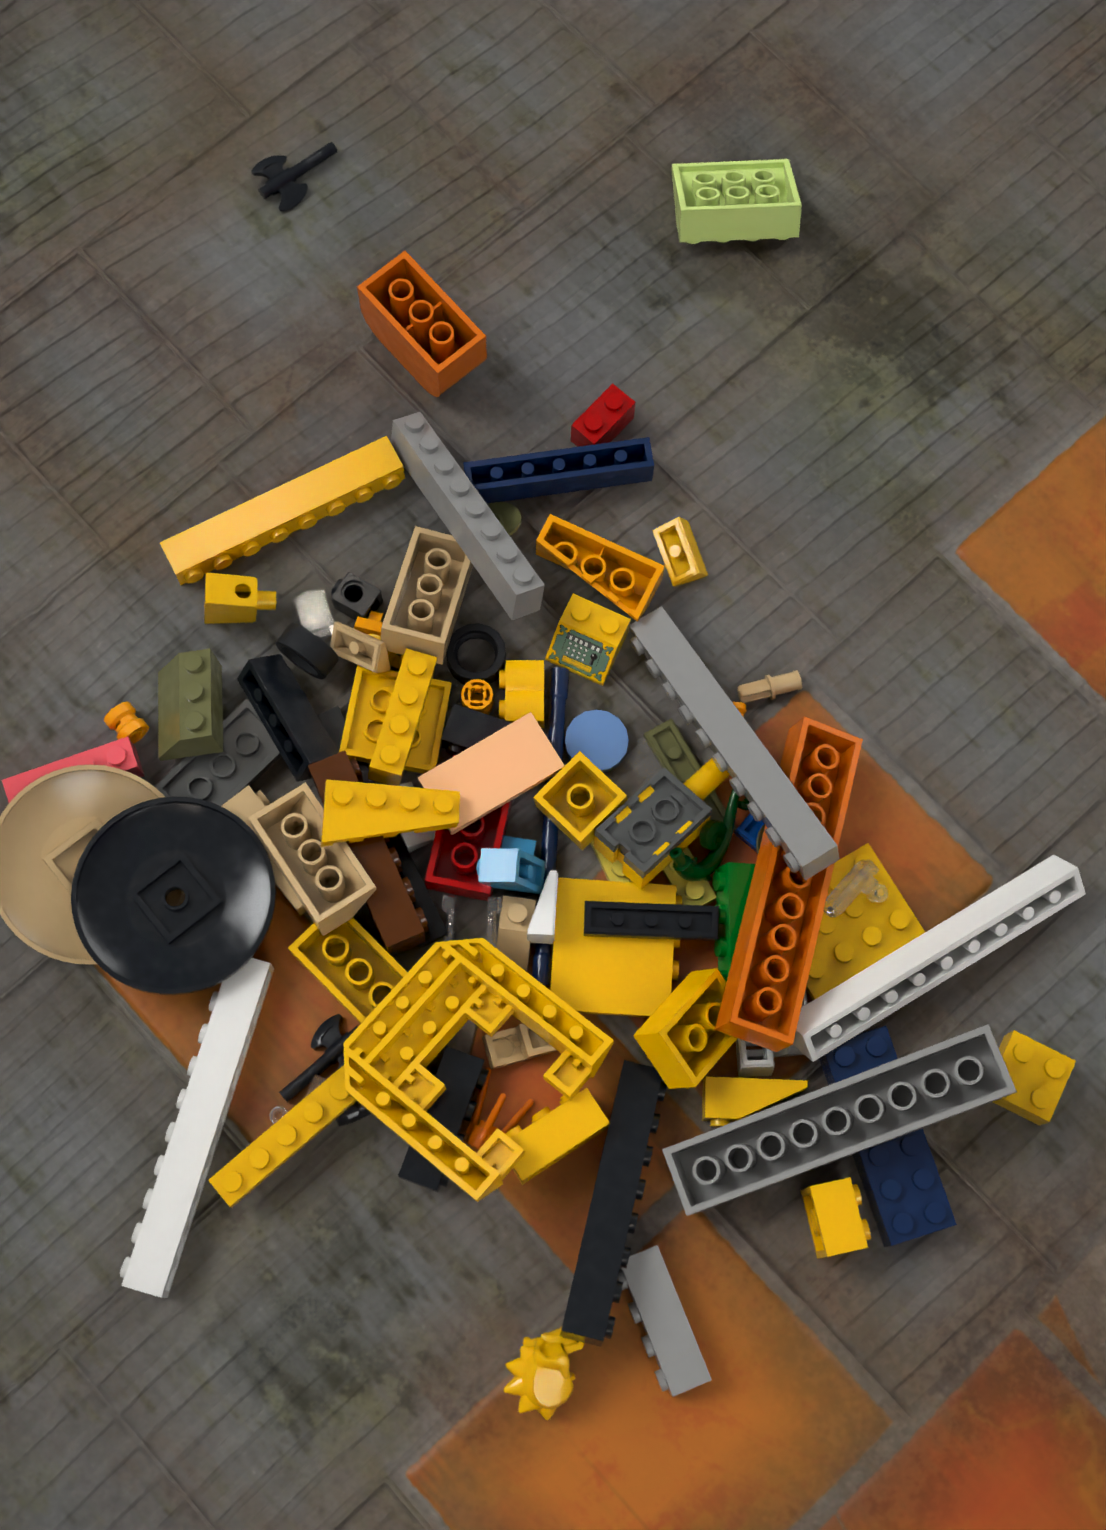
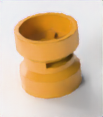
M473 679L462 687V706L489 715L494 705L491 686L484 680Z
M128 701L116 705L104 717V722L110 730H115L118 733V740L129 737L134 744L149 731L147 723L143 718H138L135 715L136 710Z

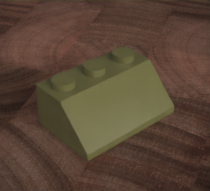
M210 648L178 653L158 672V758L160 761L223 752L222 666Z

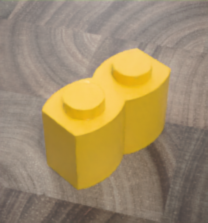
M506 660L505 670H499V689H505V700H499V719H505V721L513 723L531 712L540 727L544 728V660Z

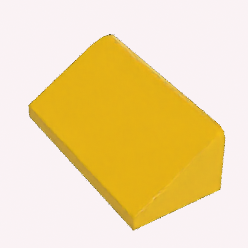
M677 517L652 530L672 586L682 585L708 575L687 520Z

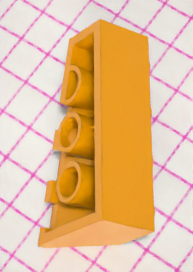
M549 514L536 539V555L573 571L637 622L649 607L663 578L664 565L552 514Z

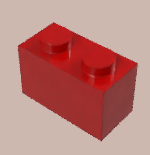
M612 383L571 425L570 441L577 447L611 442L634 419L636 402Z

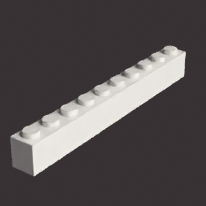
M1056 855L1050 856L803 1006L793 1046L814 1062L1081 898L1086 893L1078 867Z
M251 958L238 972L223 981L219 992L214 991L211 997L209 1011H212L209 1023H204L200 1030L198 1043H201L198 1056H193L189 1063L187 1075L191 1077L187 1089H182L178 1096L176 1108L180 1110L176 1122H171L167 1129L165 1141L169 1143L165 1156L160 1155L156 1162L154 1175L158 1177L154 1189L149 1188L145 1195L143 1209H146L143 1222H138L133 1231L131 1242L135 1243L131 1257L127 1256L121 1267L120 1277L124 1278L121 1286L157 1297L168 1298L275 969L269 962Z

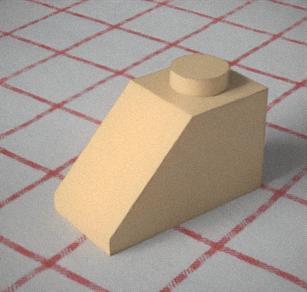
M503 895L496 948L527 972L531 941H527V930L536 908V900Z

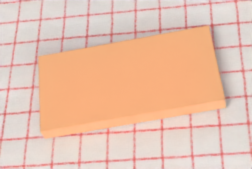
M530 712L417 778L422 788L460 791L459 824L455 828L448 829L450 834L453 835L556 775L565 765Z

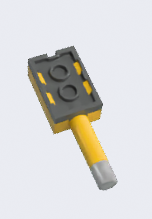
M713 758L707 761L684 783L679 781L666 768H662L595 829L593 847L612 864L618 860L623 865L622 873L640 889L644 888L672 861L670 857L672 849L679 847L683 851L700 835L702 827L710 820L712 808L703 800L729 776V773L727 771L722 773L716 766Z

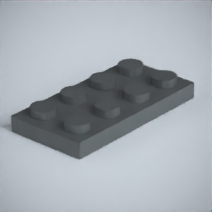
M246 699L223 721V752L185 757L154 787L165 797H191L222 806L248 785L251 786L282 755L251 702Z

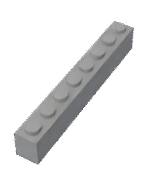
M417 412L393 420L391 444L401 463L510 619L515 620L539 611L545 584L422 413Z

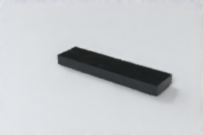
M585 901L584 936L717 941L719 906Z

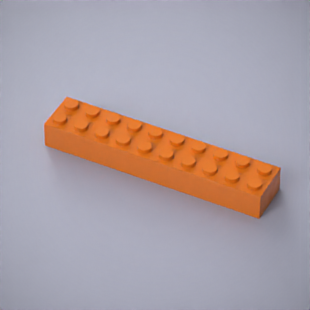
M804 716L788 731L780 768L837 846H839L863 739ZM765 825L715 1030L778 1052L793 1045L834 863L809 879L804 880L799 871L793 873L783 858V855L786 853L780 845L774 847L765 833L767 829Z

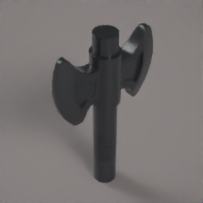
M330 142L293 167L285 170L283 165L287 161L286 156H270L258 162L251 172L254 176H263L269 179V181L265 182L264 186L258 189L261 196L267 199L271 195L274 196L279 193L281 195L279 211H287L297 206L303 200L308 189L306 183L295 184L296 179L337 153L338 150L334 143Z
M340 1014L330 1017L319 1026L312 1038L311 1048L316 1050L326 1047L327 1049L320 1058L279 1092L287 1103L332 1064L335 1065L339 1061V1068L344 1065L343 1043L358 1026L342 1036L340 1033L342 1016Z

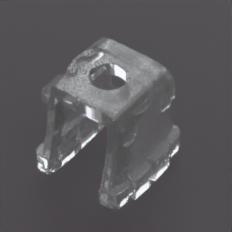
M443 895L442 910L447 912V935L444 936L443 941L456 940L458 897L456 895ZM489 896L487 907V941L497 948V914H501L502 897Z

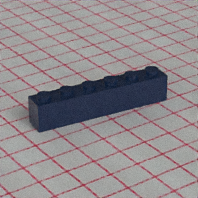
M649 437L463 462L464 473L486 504L652 481L654 472V460Z

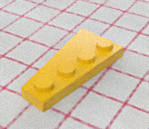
M326 779L321 847L332 846L333 843L349 841V843L364 841V838L383 836V838L394 837L398 833L412 831L414 833L455 828L459 824L460 791Z

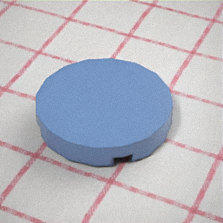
M597 709L585 711L575 717L568 726L565 736L566 753L570 760L581 751L603 773L609 772L620 765L626 756L629 743L627 729L621 720L610 712Z

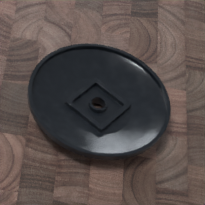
M175 796L152 799L136 804L122 811L102 826L85 847L79 859L71 890V908L74 924L83 946L92 959L106 973L122 984L136 990L158 995H182L202 991L225 981L248 963L263 943L273 919L276 900L275 878L272 865L262 842L254 831L238 816L217 804L197 798ZM173 890H181L185 893V900L179 906H170L166 901L167 895Z

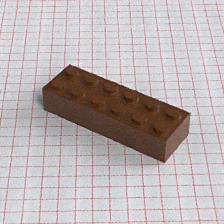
M345 750L308 765L323 805L326 779L364 783L356 758L349 759ZM389 837L364 838V841L353 843L346 841L377 888L366 901V904L387 952L394 957L426 942L425 933L429 931L428 922L422 908L418 907L415 909L412 904L416 901L414 890L408 877L402 879L399 873L403 872L402 863L395 847L393 846L388 849L386 843L390 842Z

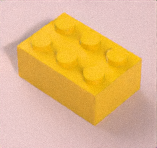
M718 968L690 972L633 1035L669 1089L696 1087L737 1039L715 1030L726 986V980Z
M588 1088L581 1092L578 1091L571 1101L563 1095L560 1098V1106L552 1111L547 1106L531 1117L532 1124L522 1130L518 1125L506 1133L509 1138L525 1150V1155L512 1169L522 1185L608 1128L610 1122Z

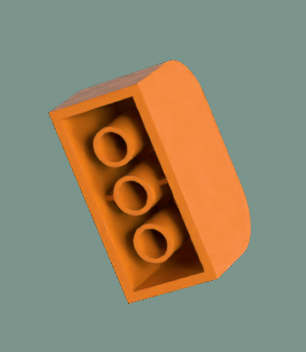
M403 251L357 286L361 312L372 332L415 380L434 397L442 395L487 359L486 335L406 251Z

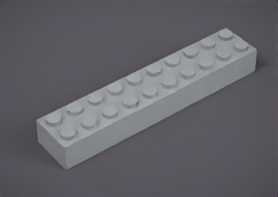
M987 1024L662 1150L686 1216L1012 1095L1017 1093V1090L991 1028Z

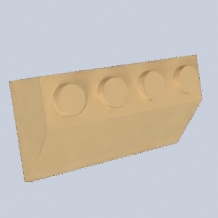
M306 782L248 817L256 835L322 936L353 918L377 889L346 841L333 843L332 846L321 847L323 807Z

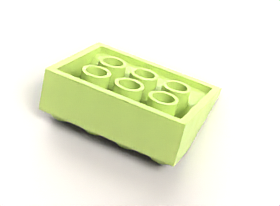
M789 159L672 164L676 224L680 242L697 244L703 241H717L725 243L730 240L758 241L759 239L773 238L786 240L799 237L802 204Z

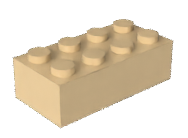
M415 526L381 627V641L385 642L387 651L404 655L407 648L437 657L436 663L443 665L473 568V564L452 535Z

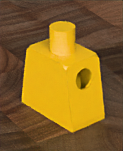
M206 573L204 624L253 623L256 621L257 610H276V591H258V579L256 577Z

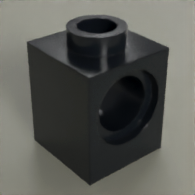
M350 572L347 573L343 580L339 579L331 591L334 608L355 621L358 616L368 619L371 610L377 611L383 602L381 590ZM358 593L363 596L358 602H349L347 600L351 594Z

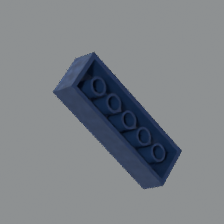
M883 1026L854 1036L819 1059L828 1085L894 1061L898 1057L887 1026ZM923 1128L853 1154L884 1247L893 1246L957 1225Z

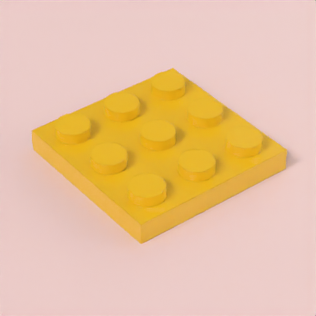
M357 665L339 752L345 750L349 759L355 757L357 761L371 762L397 679V671L390 670L374 673ZM432 679L405 770L424 774L436 767L452 682Z

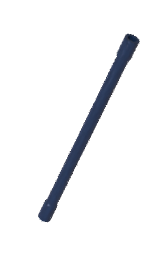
M556 667L550 669L548 740L563 761L569 670ZM552 776L551 778L545 780V785H546L554 776ZM543 814L541 860L546 861L544 883L550 870L556 871L559 830L545 814ZM535 943L532 976L545 987H551L552 944Z

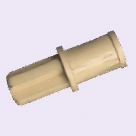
M798 670L773 677L765 675V679L739 685L737 687L738 697L742 703L768 697L773 700L776 698V695L801 690L802 681Z

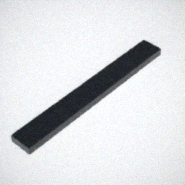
M336 706L317 716L321 719L324 728L339 751L345 719L339 706ZM357 761L364 783L376 784L375 781L368 779L369 768L366 762ZM398 833L397 836L389 837L390 842L386 843L388 849L393 846L395 847L402 863L403 872L399 873L401 879L408 877L416 899L412 904L415 909L418 907L422 908L428 922L429 931L425 933L426 942L417 945L421 949L449 934L401 834Z

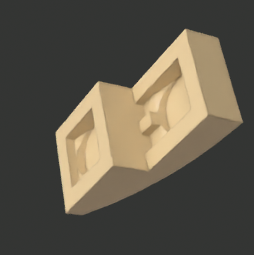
M519 1024L515 1028L498 1031L493 1037H490L488 1034L482 1037L491 1070L557 1051L524 1024Z

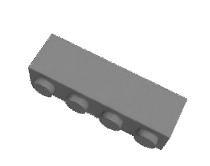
M658 1245L630 1256L627 1268L620 1267L617 1280L623 1282L622 1290L628 1288L633 1302L628 1303V1307L635 1324L642 1322L646 1336L641 1337L648 1357L650 1358L655 1355L660 1369L654 1372L662 1392L669 1390L670 1395L674 1397L711 1381V1376Z

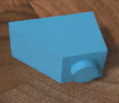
M481 848V858L477 862L478 882L492 888L541 894L544 885L546 861L520 849Z

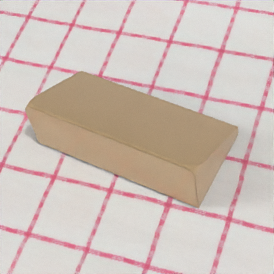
M338 621L334 622L330 647L339 657L374 673L390 671L391 666L385 642Z

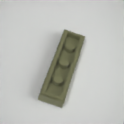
M672 718L644 733L643 737L660 766L666 768L682 783L701 768ZM713 790L703 801L712 808L710 820L714 819L723 822L726 809L715 790Z

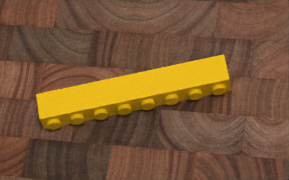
M385 436L160 542V545L180 585L195 583L202 579L204 574L215 569L222 570L232 564L233 560L242 556H252L259 552L261 547L271 542L279 543L294 531L311 528L318 520L328 515L336 516L353 503H363L372 498L374 493L383 489L389 490L397 487L405 479L404 466L388 437Z

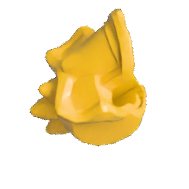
M562 1327L543 1333L541 1337L533 1339L527 1336L524 1337L523 1346L520 1347V1358L506 1363V1368L515 1377L503 1389L507 1394L520 1396L519 1413L537 1410L546 1420L552 1417L556 1408L565 1403L573 1392L574 1385L572 1381L575 1379V1374L569 1371L570 1360L568 1354L581 1350L585 1343L560 1337Z

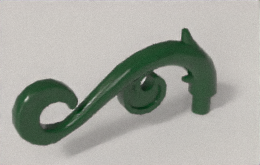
M732 789L723 822L711 819L704 824L700 832V844L711 851L701 862L696 863L697 857L691 859L679 847L670 851V857L674 861L673 868L683 879L692 882L712 880L710 875L718 868L729 848L737 808L749 811L747 807L749 801L746 797L743 801H739L740 797Z

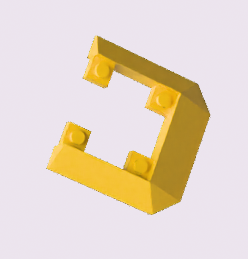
M484 938L435 942L343 1043L345 1091L476 1202H479L503 1185L502 1180L525 1155V1150L498 1128L476 1153L427 1113V1110L446 1090V1086L425 1068L468 1020L472 1021L490 1037H493L509 1017L513 1015L561 1053L558 1059L545 1072L543 1078L571 1101L590 1077L594 1078L614 1043L612 1038Z

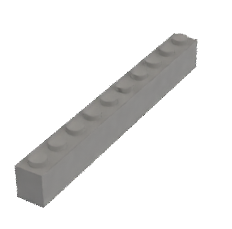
M660 606L640 618L638 622L635 621L630 624L629 627L633 638L629 639L632 648L638 656L644 654L648 660L645 664L654 678L660 677L664 682L661 686L671 702L676 699L681 707L678 710L686 724H694L697 729L695 735L704 748L710 747L714 752L712 758L718 769L722 773L727 771L732 777L729 782L735 793L739 797L744 795L749 801L747 807L753 818L757 822L762 820L767 826L765 833L773 846L777 847L780 845L786 853L783 855V858L793 873L799 871L804 880H807L840 860L838 846L664 608Z

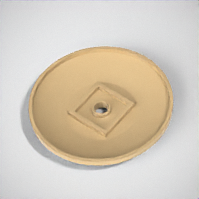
M77 765L62 768L48 773L27 785L10 801L0 816V916L7 926L28 946L50 958L74 964H97L83 946L72 915L71 890L79 859L92 837L113 817L136 804L165 796L141 777L119 768L104 765ZM173 890L167 895L166 901L170 906H179L185 900V893L181 890Z

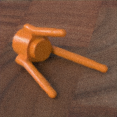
M489 1067L486 1068V1070H489L483 1089H479L476 1100L477 1106L465 1132L469 1134L466 1143L478 1150L497 1129L493 1124L506 1099L505 1093L500 1094L487 1121L481 1120L478 1124L491 1074ZM529 1099L501 1131L506 1134L513 1129L534 1104V1101Z

